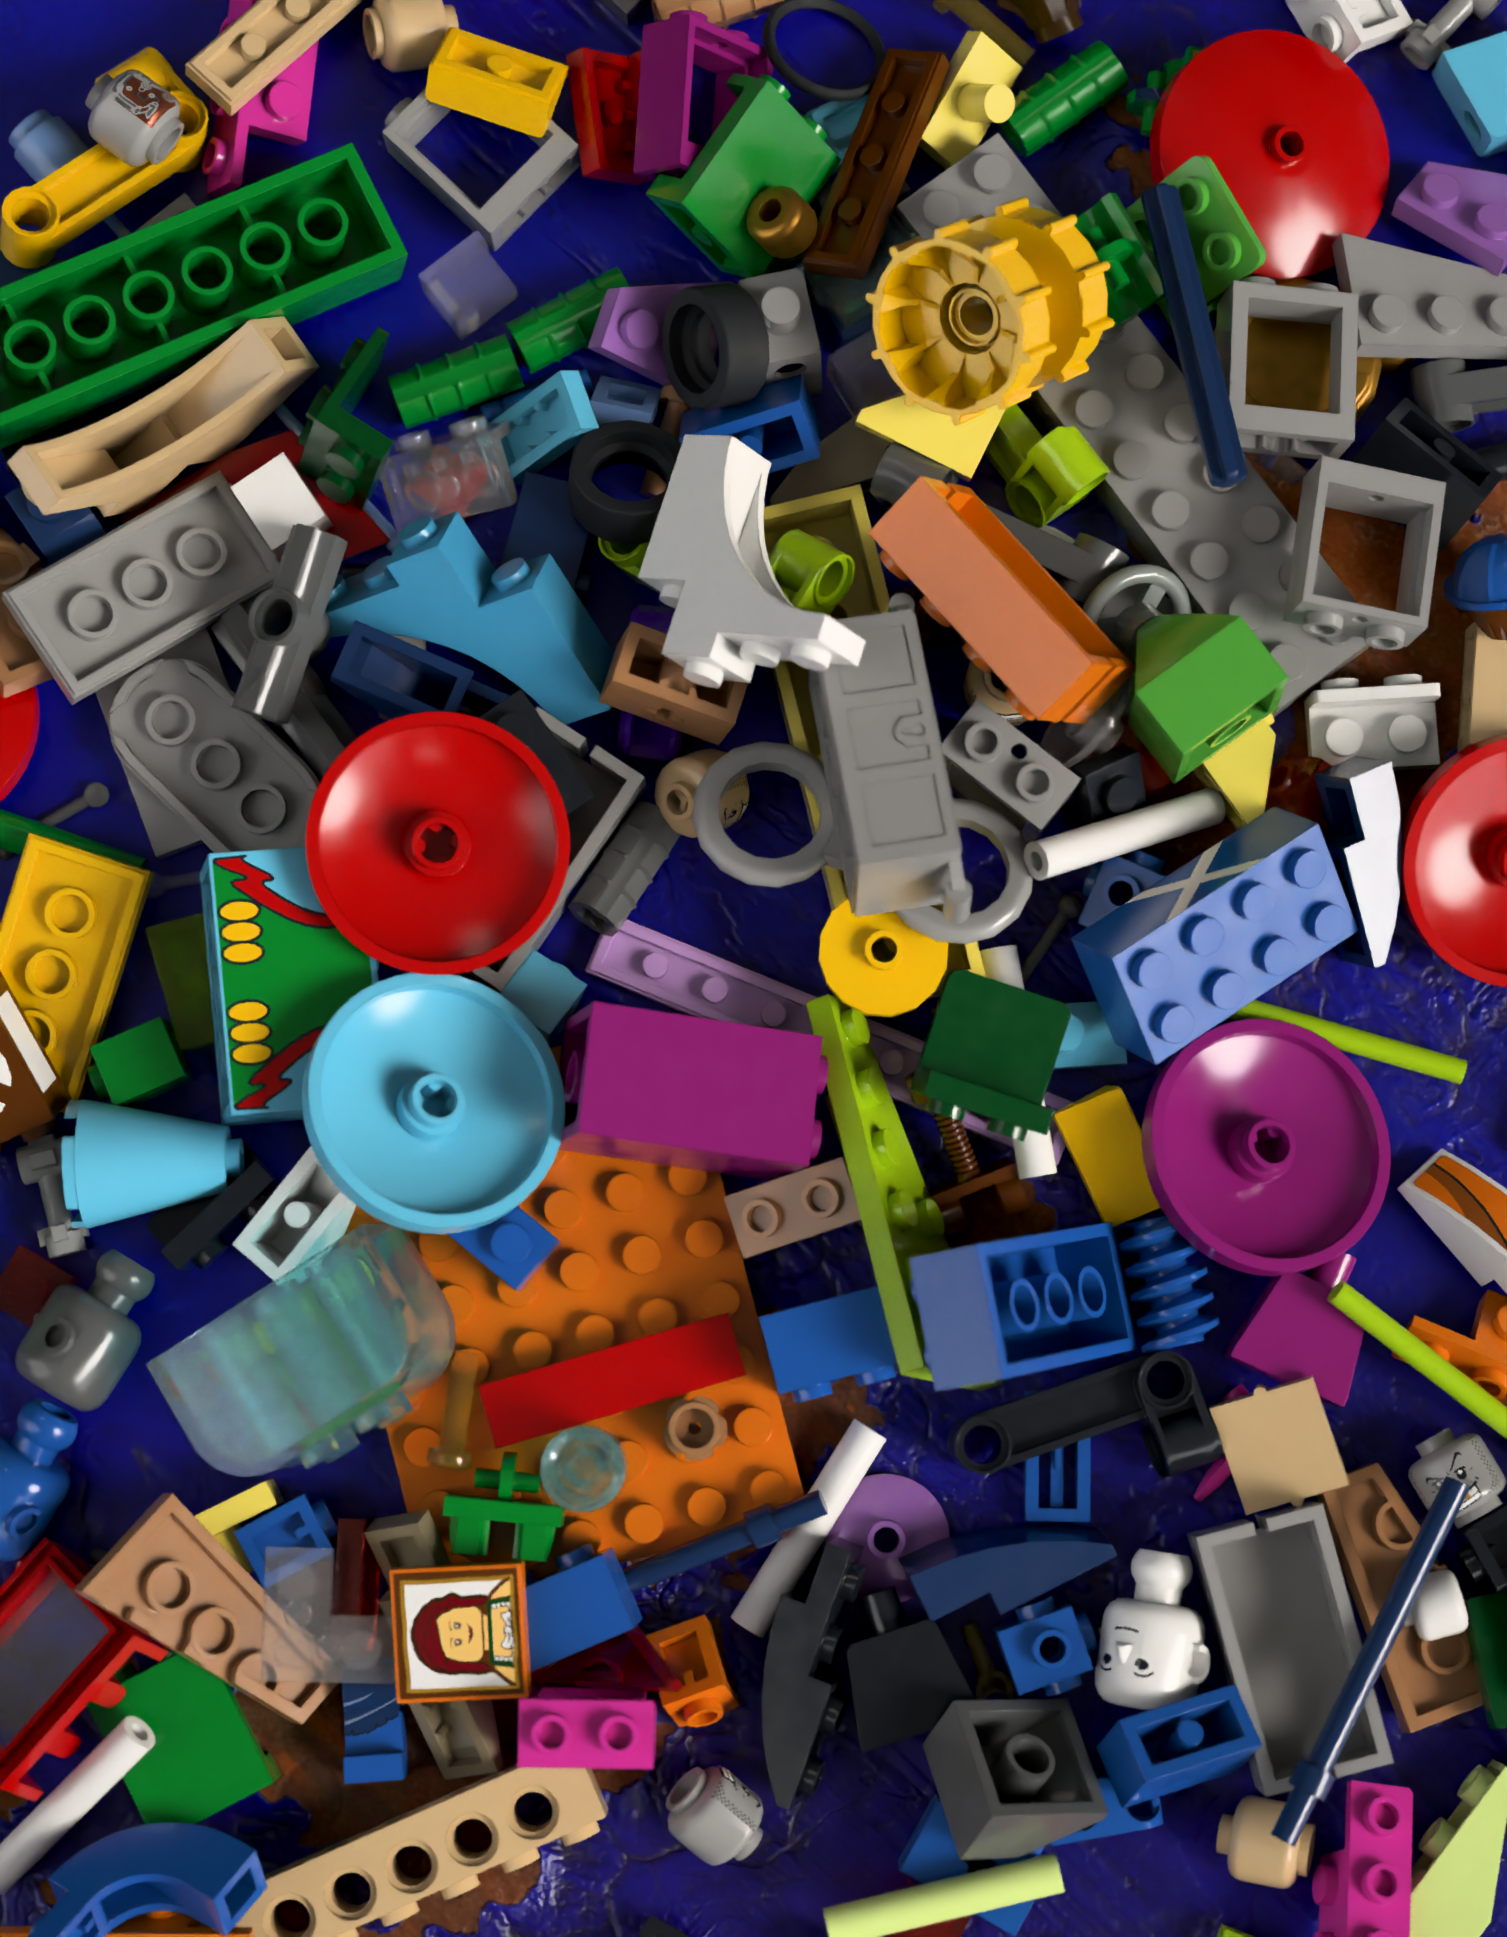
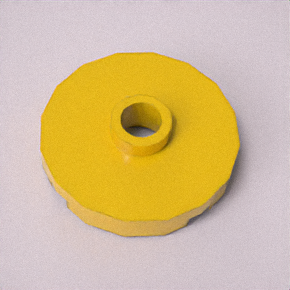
M847 898L831 912L821 932L818 961L826 985L844 1004L865 1016L894 1017L915 1010L936 991L947 969L948 942L934 941L909 928L895 911L855 917V914L851 913L849 898ZM881 939L892 942L896 949L895 958L886 963L877 961L871 953L872 945Z

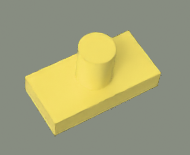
M967 31L950 60V68L918 145L945 170L978 147L991 123L1005 122L1014 111L1015 99L1011 87L1022 67L982 31Z
M273 1478L195 1515V1518L250 1573L254 1570L234 1531L242 1528L240 1523L285 1501Z

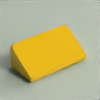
M450 26L429 64L425 96L430 102L536 138H542L549 126L569 66Z
M1105 1085L1054 1112L1053 1120L1103 1223L1112 1222L1113 1227L1161 1208L1152 1191L1144 1165L1142 1130L1124 1092L1119 1086Z

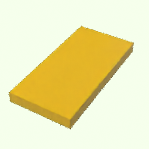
M29 833L0 923V971L71 1097L70 1100H83L89 1081L87 1066L95 1062L89 1047L102 1040L155 872L37 833ZM68 1103L60 1112L65 1113Z

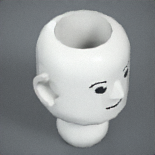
M1139 1549L1135 1553L1131 1562V1574L1136 1582L1134 1599L1117 1598L1106 1607L1101 1627H1099L1100 1638L1095 1666V1686L1097 1692L1105 1701L1116 1705L1150 1711L1197 1695L1198 1685L1203 1683L1209 1673L1211 1657L1207 1646L1204 1645L1205 1626L1202 1618L1196 1611L1180 1606L1182 1590L1190 1583L1193 1573L1189 1556L1148 1549Z

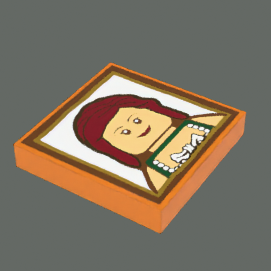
M524 1561L393 1567L389 1570L397 1704L529 1698L531 1696L532 1684Z

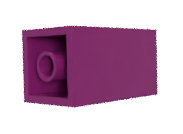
M593 1001L564 1021L559 1072L565 1096V1122L558 1150L771 1181L806 1168L810 1165V1158H816L822 1138L821 1121L814 1119L816 1096L823 1093L828 1077V1058L821 1055L823 1036Z

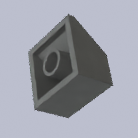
M1068 1699L953 1701L922 1744L960 1860L1018 1858L1102 1821L1109 1813Z

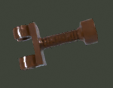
M913 1071L904 1078L913 1103L927 1104L929 1097L910 1090L915 1071ZM931 1112V1114H934L933 1119L936 1120L935 1124L938 1126L937 1129L940 1132V1137H942V1142L945 1143V1149H948L946 1152L947 1155H950L949 1160L952 1161L951 1165L956 1173L955 1178L927 1189L930 1198L936 1202L941 1211L944 1221V1234L948 1241L970 1232L958 1198L993 1185L1003 1212H1006L1007 1217L1030 1208L1014 1163L1008 1157L980 1167L977 1165L978 1162L975 1159V1154H973V1149L970 1148L971 1143L968 1142L967 1133L963 1130L964 1125L961 1124L962 1121Z

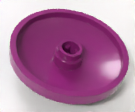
M1246 1019L1233 1021L1205 1032L1184 1046L1165 1065L1154 1082L1144 1111L1142 1124L1144 1165L1152 1191L1162 1211L1176 1230L1192 1246L1212 1260L1234 1270L1260 1276H1282L1302 1273L1323 1265L1342 1255L1363 1237L1375 1220L1385 1198L1391 1166L1390 1142L1383 1112L1371 1086L1354 1063L1336 1046L1314 1032L1295 1024L1271 1019Z

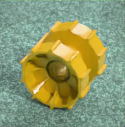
M1024 196L997 206L995 213L983 217V215L978 214L937 228L934 231L933 237L925 240L922 237H916L890 247L889 253L893 259L881 275L877 289L867 293L865 299L873 304V331L877 349L871 352V357L874 360L881 358L891 378L906 394L904 399L906 406L909 407L918 403L931 411L951 416L953 425L958 426L983 415L986 409L996 405L1000 410H1003L1031 397V392L1042 388L1044 383L1056 379L1059 383H1063L1089 370L1086 359L1097 346L1102 332L1114 326V320L1107 317L1108 293L1104 277V271L1109 270L1110 264L1108 261H1099L1090 243L1075 227L1077 217L1074 214L1062 218L1049 210L1029 206L1028 198ZM988 304L990 305V307H991V309H992L993 316L990 314V311H989V308H988Z

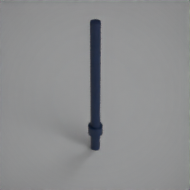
M1448 1476L1445 1477L1307 1760L1299 1759L1288 1782L1294 1787L1271 1832L1272 1836L1295 1847L1317 1800L1325 1802L1336 1779L1335 1776L1331 1775L1334 1765L1470 1489L1462 1482Z
M819 1489L774 1508L769 1503L744 1512V1520L624 1567L622 1570L633 1593L752 1544H755L756 1548L760 1549L783 1539L782 1532L827 1515L828 1509Z

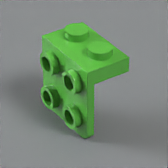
M1198 155L1191 157L1160 183L1175 186L1179 191L1211 320L1217 315V304L1233 280L1240 281L1262 266L1266 259V251L1213 160L1207 155ZM1139 198L1126 210L1155 258L1141 198ZM1164 297L1157 304L1172 328Z

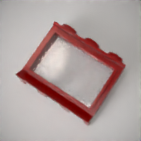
M46 1537L34 1550L18 1561L15 1571L0 1587V1789L34 1802L37 1801L44 1791L30 1777L27 1771L44 1752L60 1758H67L78 1750L81 1745V1739L69 1727V1724L90 1701L103 1707L111 1708L124 1698L126 1689L113 1675L136 1650L157 1661H161L169 1652L161 1643L74 1592L73 1590L92 1569L76 1552Z

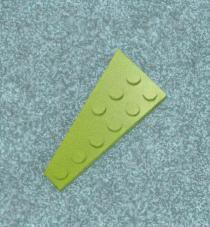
M826 994L806 1002L814 1035L823 1036L821 1055L828 1058L826 1084L899 1371L904 1376L933 1382L932 1373L929 1371L924 1358L925 1337L919 1307L914 1301L911 1291L913 1276L909 1258L950 1250L944 1234L943 1217L936 1202L930 1198L871 1046L870 1029L865 1016L851 1009L850 1006L844 1004L839 998ZM997 1380L960 1388L980 1392L1001 1385L1002 1382Z

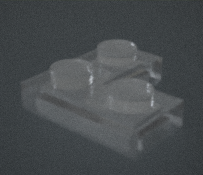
M266 1547L261 1681L394 1684L396 1682L392 1615L332 1614L334 1548Z

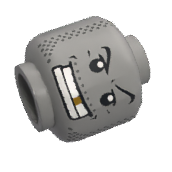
M1448 1427L1415 1446L1422 1458L1412 1464L1408 1477L1428 1511L1446 1476L1456 1479L1470 1488L1453 1522L1457 1529L1502 1504L1497 1495L1504 1489L1506 1479L1479 1435L1466 1433L1455 1438Z
M712 1766L704 1770L699 1767L691 1769L675 1784L667 1797L665 1804L666 1809L670 1811L667 1818L669 1832L699 1859L711 1866L726 1863L733 1857L737 1861H741L748 1857L761 1841L763 1830L759 1825L763 1815L762 1800L734 1774L721 1766Z

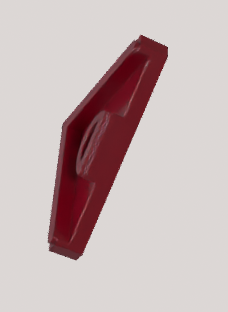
M638 1625L629 1631L531 1672V1684L533 1686L678 1692L684 1687V1684Z

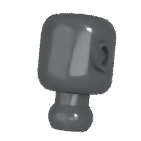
M114 1248L106 1251L97 1261L95 1267L96 1278L88 1291L68 1283L60 1284L54 1289L40 1313H35L33 1324L20 1342L15 1356L17 1371L25 1379L65 1404L83 1412L95 1410L108 1399L136 1355L141 1344L142 1334L139 1326L127 1314L135 1302L146 1298L150 1294L155 1283V1274Z

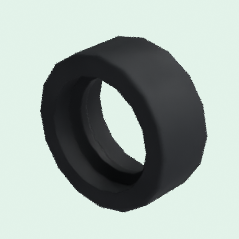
M729 283L686 287L673 296L665 311L661 340L662 357L668 379L677 395L690 407L699 409L742 405L755 398L766 380L770 357L769 336L763 313L753 296L740 285ZM712 324L714 325L719 343L718 368L716 367L711 349Z
M632 420L605 423L599 426V428L586 433L574 447L569 467L567 496L573 516L586 531L605 541L626 545L650 542L681 444L672 434L653 424ZM631 464L643 466L655 472L663 479L667 487L664 492L651 499L631 502L614 499L601 492L591 480L595 473L608 466Z

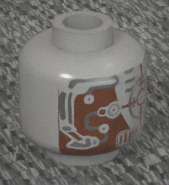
M127 70L114 79L108 74L104 75L93 86L85 102V105L91 109L88 120L90 136L130 166H141L148 161L155 165L162 162L173 150L184 130V123L179 120L181 110L178 99L138 70Z

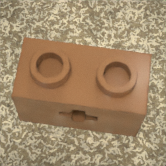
M631 621L617 643L598 702L719 745L736 723L748 683L722 680L719 688H711L686 679L683 676L685 668L661 654L667 634Z
M845 1156L724 1196L743 1259L764 1254L861 1221Z

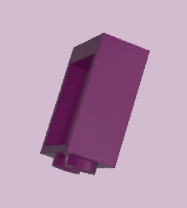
M692 10L674 11L670 14L669 19L643 25L633 173L651 181H655L659 174L682 179L703 149L702 146L688 141L693 64L716 73L712 134L738 99L726 85V82L733 73L757 78L760 74H766L771 77L773 74V66L764 47L749 41V35L742 31L723 29L707 22V16L701 12Z

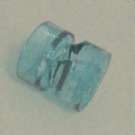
M581 1424L563 1430L548 1443L541 1456L540 1477L544 1490L556 1504L569 1511L587 1513L603 1508L619 1494L627 1479L628 1459L624 1446L613 1433L597 1425Z

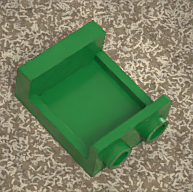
M733 73L726 82V85L738 99L682 179L659 174L646 192V195L720 271L751 278L762 275L774 258L748 232L746 217L753 199L760 192L770 187L784 185L794 189L810 205L841 159L825 143L827 134L824 129L809 117L799 114L788 102L791 95L779 81L766 74H760L757 78Z
M165 1647L169 1652L160 1663L137 1674L132 1663L116 1671L113 1676L126 1689L124 1698L117 1705L106 1708L90 1701L87 1707L103 1739L127 1716L140 1718L154 1733L155 1745L122 1777L145 1824L169 1822L196 1824L274 1783L282 1774L271 1752L264 1755L231 1686Z

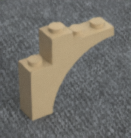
M284 316L251 319L202 360L141 400L75 432L45 442L23 446L7 463L20 480L25 496L40 509L43 515L93 506L97 507L104 517L139 511L188 465L214 461L231 452L319 368V365Z

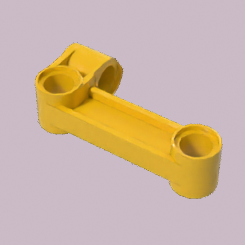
M152 47L143 48L99 76L95 83L107 74L114 79L119 74L131 69L143 72L178 99L181 110L179 120L184 123L183 131L187 134L181 135L173 150L157 165L148 161L141 166H130L98 143L33 186L12 190L5 197L1 207L0 249L5 258L15 266L24 269H37L47 265L54 258L58 249L174 173L191 170L201 161L209 120L207 108L202 100L196 97L175 74L165 57ZM32 224L38 226L40 230L26 231L18 226Z

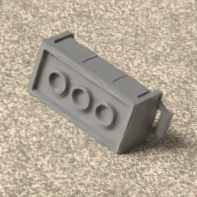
M898 593L891 597L888 612L835 620L866 641L858 666L829 664L827 671L809 669L808 685L851 913H854L855 917L944 904L943 915L945 919L953 924H959L964 922L969 916L972 887L967 880H964L961 860L962 844L914 613L915 602L910 595Z

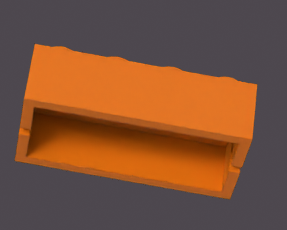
M920 476L868 532L883 549L878 554L881 562L895 576L903 581L910 579L925 595L920 600L925 611L945 627L952 625L967 641L962 646L966 656L982 671L991 674L993 671L1009 688L1004 693L1007 701L1026 719L1033 721L1036 718L1037 720L1054 723L1062 720L1066 723L1084 724L1135 672V666L970 487L949 482L945 484L941 480Z

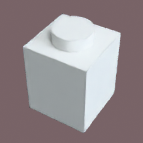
M284 452L230 487L271 550L280 559H282L293 525L299 523L315 527L324 532L334 526Z

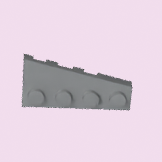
M1340 233L1332 245L1340 292L1359 294L1357 357L1507 360V274L1500 273L1499 276H1496L1481 267Z

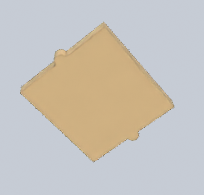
M1313 1375L1268 1389L1265 1385L1259 1384L1255 1387L1254 1393L1210 1406L1209 1410L1218 1429L1223 1450L1246 1515L1289 1502L1298 1507L1304 1503V1498L1349 1485V1479Z

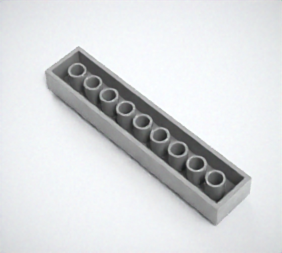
M997 133L899 203L896 208L894 229L904 242L916 237H922L925 240L933 237L934 231L937 228L978 214L983 215V217L995 213L997 206L1024 196L1028 198L1029 206L1049 210L1060 217L1062 215L1004 139ZM988 304V308H989L990 314L993 316L992 309H991L990 305ZM1139 316L1123 326H1115L1114 324L1113 327L1102 332L1097 346L1086 359V363L1089 366L1087 372L1063 383H1059L1056 379L1044 383L1042 388L1031 392V397L1024 401L1049 433L1058 426L1071 427L1073 425L1082 433L1111 471L1100 484L1092 489L1147 563L1165 568L1181 580L1189 594L1192 613L1240 615L1289 676L1278 707L1272 712L1274 718L1370 646L1365 643V638L1342 633L1334 637L1315 636L1305 632L1303 625L1283 621L1297 523L1244 454L1247 477L1243 482L1228 488L1214 487L1209 483L1183 374ZM1319 553L1313 594L1357 603Z

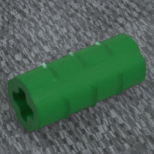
M1096 40L1078 54L1071 55L1068 61L1052 72H1045V76L1025 91L1020 90L1019 95L1014 98L1015 107L1011 117L1005 122L998 124L1015 150L1022 157L1027 158L1048 142L1053 143L1054 138L1071 126L1079 125L1081 119L1097 108H1104L1107 101L1128 87V77L1111 49L1103 41Z
M617 266L593 279L587 278L585 283L566 293L559 292L558 297L536 308L531 307L529 312L505 323L508 334L530 374L554 362L560 363L563 357L583 347L588 349L607 289L629 287L624 275Z
M506 334L481 343L474 342L472 346L450 354L445 352L442 357L420 365L415 363L412 368L387 376L406 429L431 420L438 421L439 417L461 409L467 411L468 407L492 398L497 400V397L525 387Z

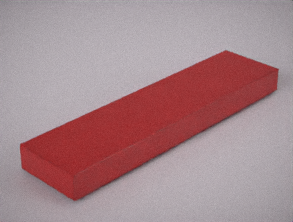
M727 1312L480 1385L478 1389L495 1448L499 1449L746 1375Z

